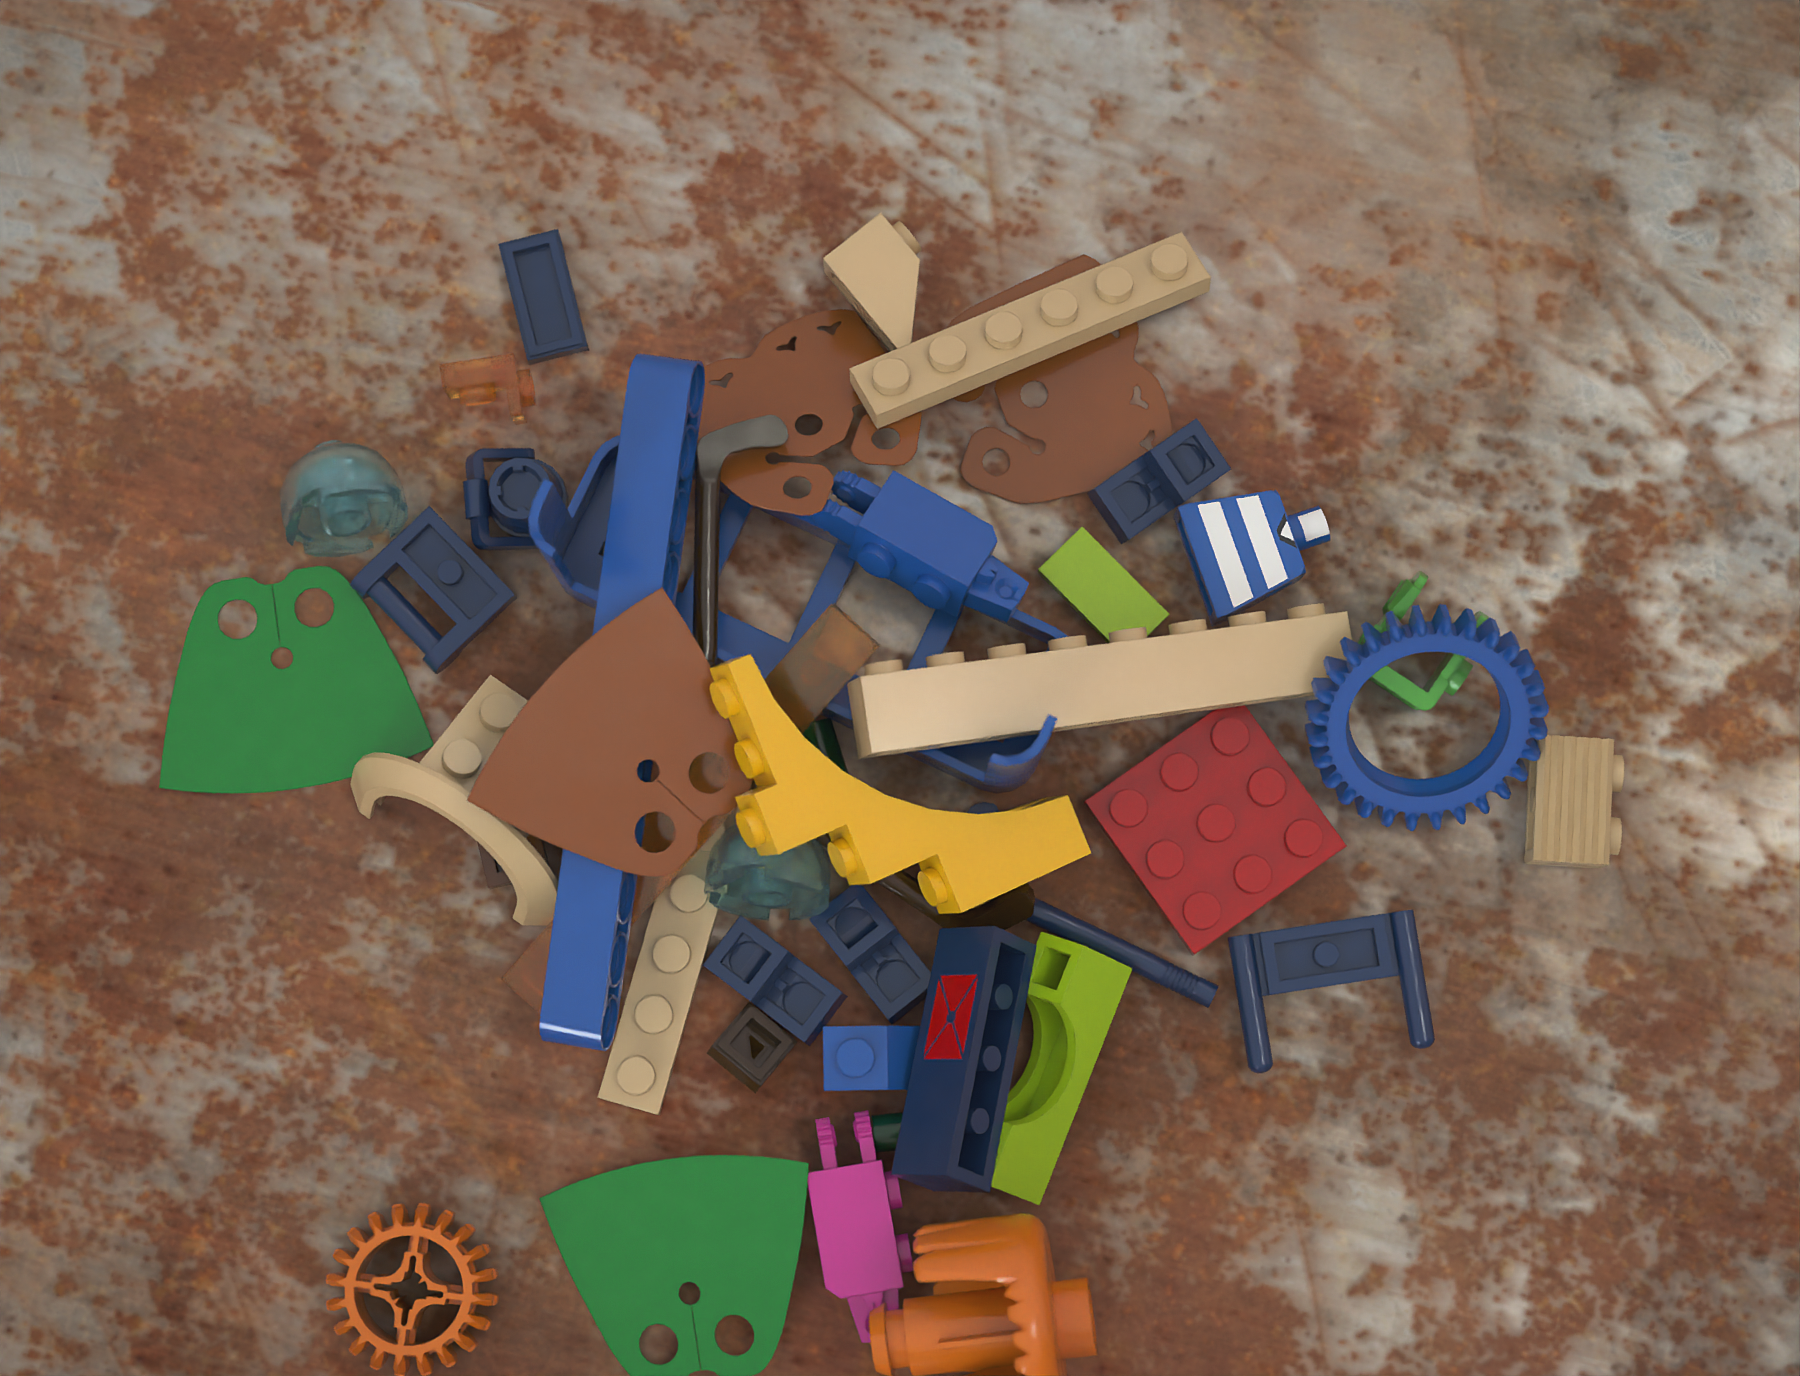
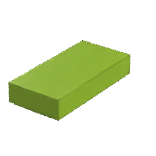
M1083 526L1037 571L1107 643H1110L1108 633L1130 628L1146 627L1148 637L1169 616V613Z

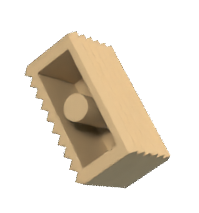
M1547 735L1544 739H1536L1541 754L1537 761L1528 760L1526 840L1524 845L1525 864L1585 868L1608 866L1609 856L1619 854L1622 839L1621 819L1619 817H1611L1612 792L1620 793L1624 781V759L1622 755H1614V739Z

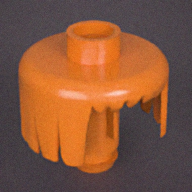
M1027 1213L933 1223L920 1227L913 1234L914 1237H917L913 1241V1251L926 1254L914 1261L913 1270L918 1282H937L933 1286V1295L905 1298L903 1300V1309L888 1310L887 1303L884 1302L869 1312V1331L874 1367L877 1373L886 1376H895V1369L910 1368L912 1376L961 1371L975 1372L963 1376H1067L1066 1359L1098 1355L1088 1277L1056 1281L1052 1252L1045 1226L1038 1217Z

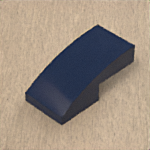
M1196 418L1086 494L1116 538L1123 544L1230 471L1231 467Z
M851 885L809 918L817 931L891 1025L926 998L931 972L862 885Z
M741 915L703 964L704 967L809 1047L823 1030V1026L827 1025L848 997Z

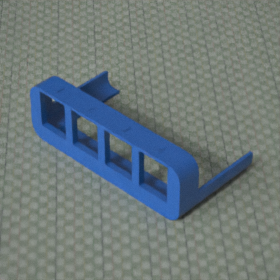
M620 435L603 443L594 454L568 509L554 484L544 479L532 503L528 517L530 535L565 592L577 601L594 609L597 606L603 563L601 553L606 541ZM694 463L693 478H692V479H694V480H695V463ZM720 481V492L729 495L720 514L719 577L753 507L830 542L835 547L789 643L718 610L717 665L733 658L751 654L771 692L854 730L847 683L860 676L813 655L817 643L857 562L847 556L850 545L830 535L828 531H823L821 527H818L817 523L813 522L814 519L811 515L799 516L752 506L735 495ZM694 570L683 593L677 591L675 607L691 633L693 630ZM964 607L957 618L941 609H935L907 670L926 668V657L943 654ZM1017 609L1008 622L982 613L1047 644L1050 640L1068 637L1058 628ZM1048 714L1039 734L1007 738L1003 743L993 740L907 752L904 754L981 790L996 794L1010 792L1025 784L1035 771L1058 718Z

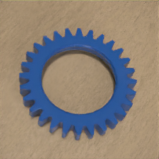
M1439 604L1432 621H1425L1420 606L1414 605L1411 609L1408 624L1402 625L1394 612L1389 611L1386 613L1385 632L1380 633L1371 624L1365 622L1361 625L1366 640L1363 645L1346 637L1340 640L1346 660L1330 656L1325 657L1323 664L1326 674L1330 678H1313L1311 685L1314 696L1318 699L1308 700L1305 704L1308 720L1311 721L1305 724L1307 740L1312 745L1309 749L1314 766L1320 769L1325 786L1327 788H1335L1338 800L1343 805H1349L1354 800L1358 815L1362 818H1368L1373 809L1378 806V815L1381 824L1385 827L1391 826L1394 817L1399 811L1402 812L1406 828L1410 831L1416 829L1421 813L1428 814L1432 827L1435 830L1441 828L1443 812L1445 810H1450L1460 824H1465V804L1469 802L1478 807L1482 813L1488 814L1490 807L1485 794L1488 791L1498 794L1503 799H1509L1511 791L1505 776L1514 777L1521 782L1527 780L1529 774L1521 758H1526L1530 761L1539 760L1541 752L1536 739L1541 740L1547 736L1548 729L1543 717L1549 712V706L1543 693L1545 686L1538 670H1534L1535 664L1528 649L1519 651L1520 646L1513 632L1510 631L1500 636L1496 620L1491 617L1476 628L1477 622L1473 611L1465 608L1454 623H1451L1450 614L1447 606L1444 604ZM1422 652H1449L1478 662L1485 667L1495 682L1500 699V715L1490 742L1471 762L1443 776L1428 779H1409L1394 776L1380 770L1361 754L1351 735L1349 710L1360 688L1378 670L1397 659Z

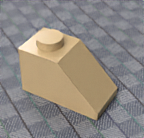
M880 213L823 258V266L827 277L887 350L891 352L912 343L920 274V259L916 254L921 251V247L903 223L898 221L892 226L883 214Z

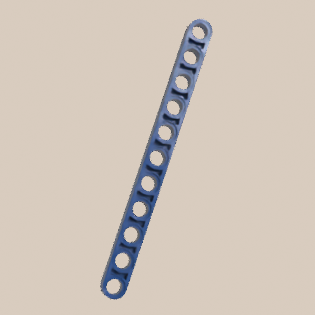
M641 353L636 354L632 361L626 388L593 635L625 610L660 588L664 589L675 606L705 390V370L701 361ZM644 760L639 763L637 775L640 780L651 782L653 760ZM646 814L639 819L635 827L634 834L636 842L640 847H642ZM563 849L540 1013V1036L545 1042L606 1052L613 1041L618 1021L638 875L612 868L566 849Z

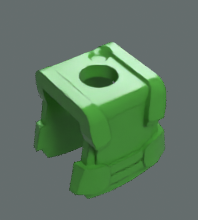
M1418 571L1411 579L1401 580L1382 608L1384 615L1378 624H1375L1373 627L1380 633L1385 632L1386 613L1389 611H1393L1400 621L1421 592V589L1428 580V576L1422 571ZM1481 611L1474 614L1477 622L1476 628L1489 618ZM1363 631L1357 641L1360 645L1366 642ZM1447 652L1423 689L1387 665L1373 674L1369 680L1410 708L1426 711L1435 706L1444 691L1453 696L1467 678L1473 665L1465 660L1466 657Z

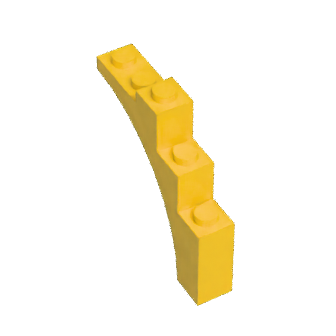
M751 654L733 658L709 668L714 680L710 684V694L713 703L724 719L729 718L738 742L734 744L737 762L743 773L749 779L753 778L756 786H758L735 797L740 812L736 813V823L739 832L750 848H756L758 856L781 854L828 833L831 842L828 843L827 849L831 863L841 877L847 878L849 885L872 884L918 863L921 869L918 872V883L923 896L931 906H936L939 914L965 912L1091 854L1068 795L1045 797L1002 812L985 814L932 810L885 795L841 770L805 739L773 698Z

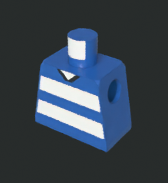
M1277 490L1188 503L1178 506L1173 516L1212 626L1228 620V617L1238 615L1301 580L1306 573L1300 551L1331 540L1327 521L1319 506L1287 516Z

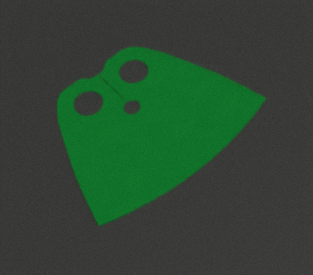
M315 566L295 569L288 573L284 580L275 584L264 585L252 578L242 577L219 581L205 591L191 619L177 671L166 725L159 788L202 793H262L299 789L351 778L355 764L364 755L369 753H388L409 758L434 745L414 694L397 659L366 604L343 575L328 566ZM311 588H320L326 591L332 597L334 603V613L331 619L319 627H308L302 624L295 614V602L298 596L303 591ZM233 600H244L250 603L257 614V625L254 631L249 636L241 639H232L226 636L220 630L218 624V614L221 608ZM280 645L289 649L293 655L291 665L285 669L276 668L271 661L272 653L275 649L280 648Z
M703 1155L670 1158L605 1172L565 1186L539 1198L560 1253L579 1293L609 1348L630 1376H688L695 1371L701 1370L715 1372L718 1376H753L759 1374L767 1367L779 1343L792 1292L802 1240L809 1163L781 1158L743 1155ZM686 1282L696 1284L700 1290V1299L697 1303L692 1304V1307L690 1304H685L679 1296V1289ZM729 1315H739L747 1319L754 1331V1342L751 1348L746 1353L738 1356L723 1352L715 1339V1329L718 1322ZM654 1324H662L671 1328L678 1340V1351L675 1357L670 1362L662 1365L649 1362L642 1355L639 1347L643 1331L648 1326Z

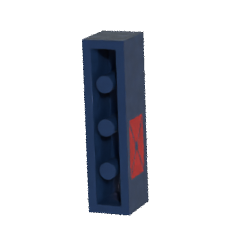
M996 926L939 929L891 1175L932 1191L990 1192L1037 945Z

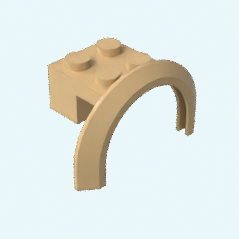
M490 675L420 763L394 754L369 753L364 755L355 764L350 785L359 812L368 819L373 816L376 803L381 805L385 800V796H397L420 803L458 825L479 842L508 875L517 895V905L513 919L521 925L553 926L558 881L542 856L526 839L529 833L514 827L467 801L491 753L515 717L528 702L527 699Z

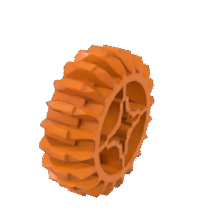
M403 1203L392 1206V1226L388 1225L380 1212L376 1211L369 1214L368 1223L374 1235L370 1237L364 1230L353 1227L348 1231L347 1235L350 1241L359 1248L358 1251L354 1253L348 1249L338 1248L333 1254V1258L337 1262L349 1267L347 1274L336 1272L329 1273L326 1276L327 1284L345 1287V1296L335 1297L326 1302L329 1311H336L346 1307L350 1317L338 1322L334 1326L336 1334L342 1335L356 1328L361 1335L351 1343L349 1351L356 1356L366 1350L370 1344L375 1346L376 1349L370 1359V1367L375 1370L383 1367L390 1354L395 1355L393 1368L396 1376H405L408 1373L411 1357H416L417 1367L422 1376L432 1374L434 1370L432 1353L435 1352L447 1368L455 1365L458 1362L457 1354L451 1344L455 1341L462 1349L471 1352L478 1346L475 1337L466 1330L467 1327L471 1325L476 1329L486 1331L492 1325V1320L489 1317L476 1312L478 1304L494 1306L499 1302L498 1294L494 1292H480V1282H488L499 1276L497 1268H487L478 1271L475 1260L486 1257L491 1252L489 1245L485 1243L469 1251L464 1243L474 1235L476 1228L471 1223H468L461 1227L455 1235L449 1232L455 1219V1212L450 1209L444 1210L439 1215L435 1225L430 1224L432 1211L429 1203L418 1204L414 1222H409L408 1210ZM410 1236L408 1251L404 1252L401 1267L394 1274L376 1275L366 1273L371 1259L381 1247L397 1237ZM429 1240L442 1246L453 1257L460 1270L463 1286L441 1280L434 1274L430 1262L431 1252L428 1251ZM415 1269L414 1272L422 1277L418 1283L425 1281L427 1290L441 1291L443 1294L434 1293L418 1298L414 1301L413 1308L411 1309V1305L404 1302L407 1295L400 1297L398 1288L385 1287L383 1284L392 1285L408 1280ZM363 1293L383 1298L391 1304L394 1310V1327L397 1328L396 1338L384 1332L374 1322L367 1310ZM430 1305H461L455 1320L445 1332L435 1339L415 1342L417 1327L421 1326L423 1314Z

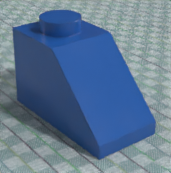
M823 1026L824 1091L908 1090L920 1026Z

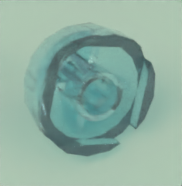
M332 440L317 445L313 450L307 452L291 465L280 489L281 516L287 542L292 546L294 540L303 543L305 554L315 557H341L374 548L373 542L367 537L381 534L388 528L389 536L392 538L400 532L408 519V506L403 486L396 470L377 450L356 443Z
M736 823L726 829L711 848L706 866L704 895L710 892L709 903L714 907L733 915H741L752 919L769 920L770 909H790L789 920H802L817 916L829 908L831 884L829 855L822 844L816 839H812L781 854L761 856L756 847L750 848L745 843Z

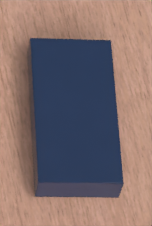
M555 229L499 243L529 365L588 351L589 348L559 230Z

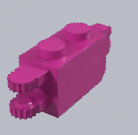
M866 1110L854 1113L853 1127L855 1139L860 1144L863 1163L838 1167L835 1151L837 1139L835 1128L830 1123V1118L815 1119L823 1170L808 1172V1188L825 1287L840 1299L847 1298L861 1342L871 1343L869 1312L884 1302L887 1303L888 1310L899 1309L898 1288L904 1287L902 1273L914 1270L908 1234L895 1235L891 1210L903 1208L898 1177L891 1175V1171L884 1172L882 1159L877 1160L869 1111Z

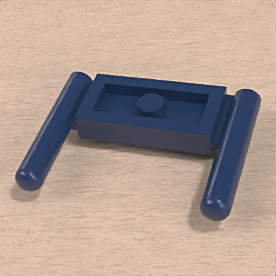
M1413 909L1228 937L1247 1062L1252 1072L1265 1073L1273 1066L1262 996L1399 976L1411 1045L1418 1049H1424L1434 1043L1435 1035Z

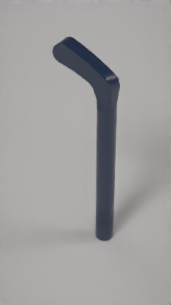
M982 802L970 807L967 813L985 814L999 812V810L993 803ZM1036 897L1034 912L1031 917L1025 919L1063 939L1084 945L1133 968L1132 972L1168 989L1170 988V990L1207 1008L1210 1006L1219 985L1198 977V975L1169 963L1163 958Z

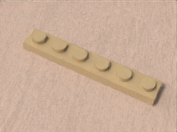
M1180 232L849 368L850 383L874 425L879 429L1207 293L1210 290L1211 276L1183 233Z
M707 752L697 756L690 778L694 788L702 793L709 794L723 788L729 776L726 761L716 753ZM738 804L730 813L709 818L699 830L696 850L678 870L661 878L598 1094L600 1099L660 1115L741 834L736 823V813L740 812Z

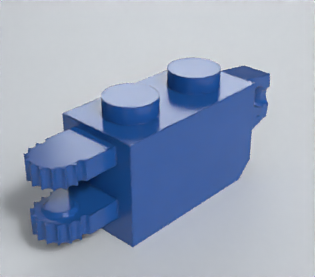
M844 470L842 472L838 471L833 478L832 494L836 495L837 499H840L842 503H847L849 507L863 514V516L844 505H839L837 501L833 502L829 499L823 510L811 515V517L814 519L813 522L817 523L818 527H821L823 531H828L830 535L850 545L847 555L849 558L857 561L867 573L878 578H887L910 591L927 607L941 609L957 618L965 605L1004 622L1010 620L1020 605L1029 582L992 555L997 544V538L992 525L894 470L882 488L863 477H858L856 473L852 474L850 471L846 472Z

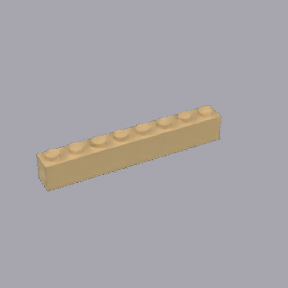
M1324 603L1310 604L1287 609L1288 619L1267 622L1265 611L1230 616L1228 617L1229 627L1207 630L1206 619H1198L1168 625L1170 635L1148 638L1146 627H1138L1108 633L1110 643L1087 646L1086 635H1078L1048 641L1049 651L1026 654L1025 643L989 648L987 649L988 659L965 662L964 652L960 651L926 657L927 667L903 671L902 660L864 665L865 676H860L847 683L858 759L1036 735L1040 733L1048 714L1058 718L1052 731L1058 732L1314 696L1311 685L1313 678H1330L1326 674L1323 664L1325 657L1330 656L1346 660L1340 640L1344 637L1352 640L1348 612L1326 614Z

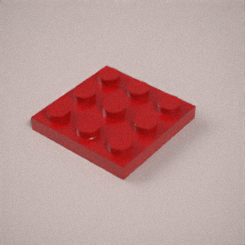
M1245 705L1211 711L1084 801L1086 808L1192 956L1347 846Z

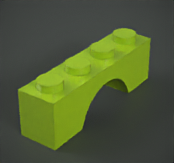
M1042 931L1036 943V952L1026 999L1033 1020L1032 1050L1021 1078L1008 1094L991 1187L1037 1205L1041 1203L1133 969L1084 945Z

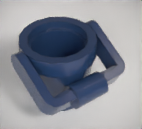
M484 448L472 453L466 459L467 480L463 481L466 519L470 520L471 537L475 547L480 550L538 549L529 531L528 517L532 503L543 480L546 479L554 484L567 508L569 496L563 479L552 466L535 459V450L532 448ZM484 462H504L495 469L488 486V480L485 479ZM492 517L503 532L513 537H490L488 518Z

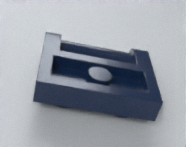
M430 506L374 557L350 583V586L363 599L370 597L425 654L423 662L435 674L446 669L459 656L462 650L517 598L506 584ZM399 566L456 623L446 635L442 636L388 580L389 576Z

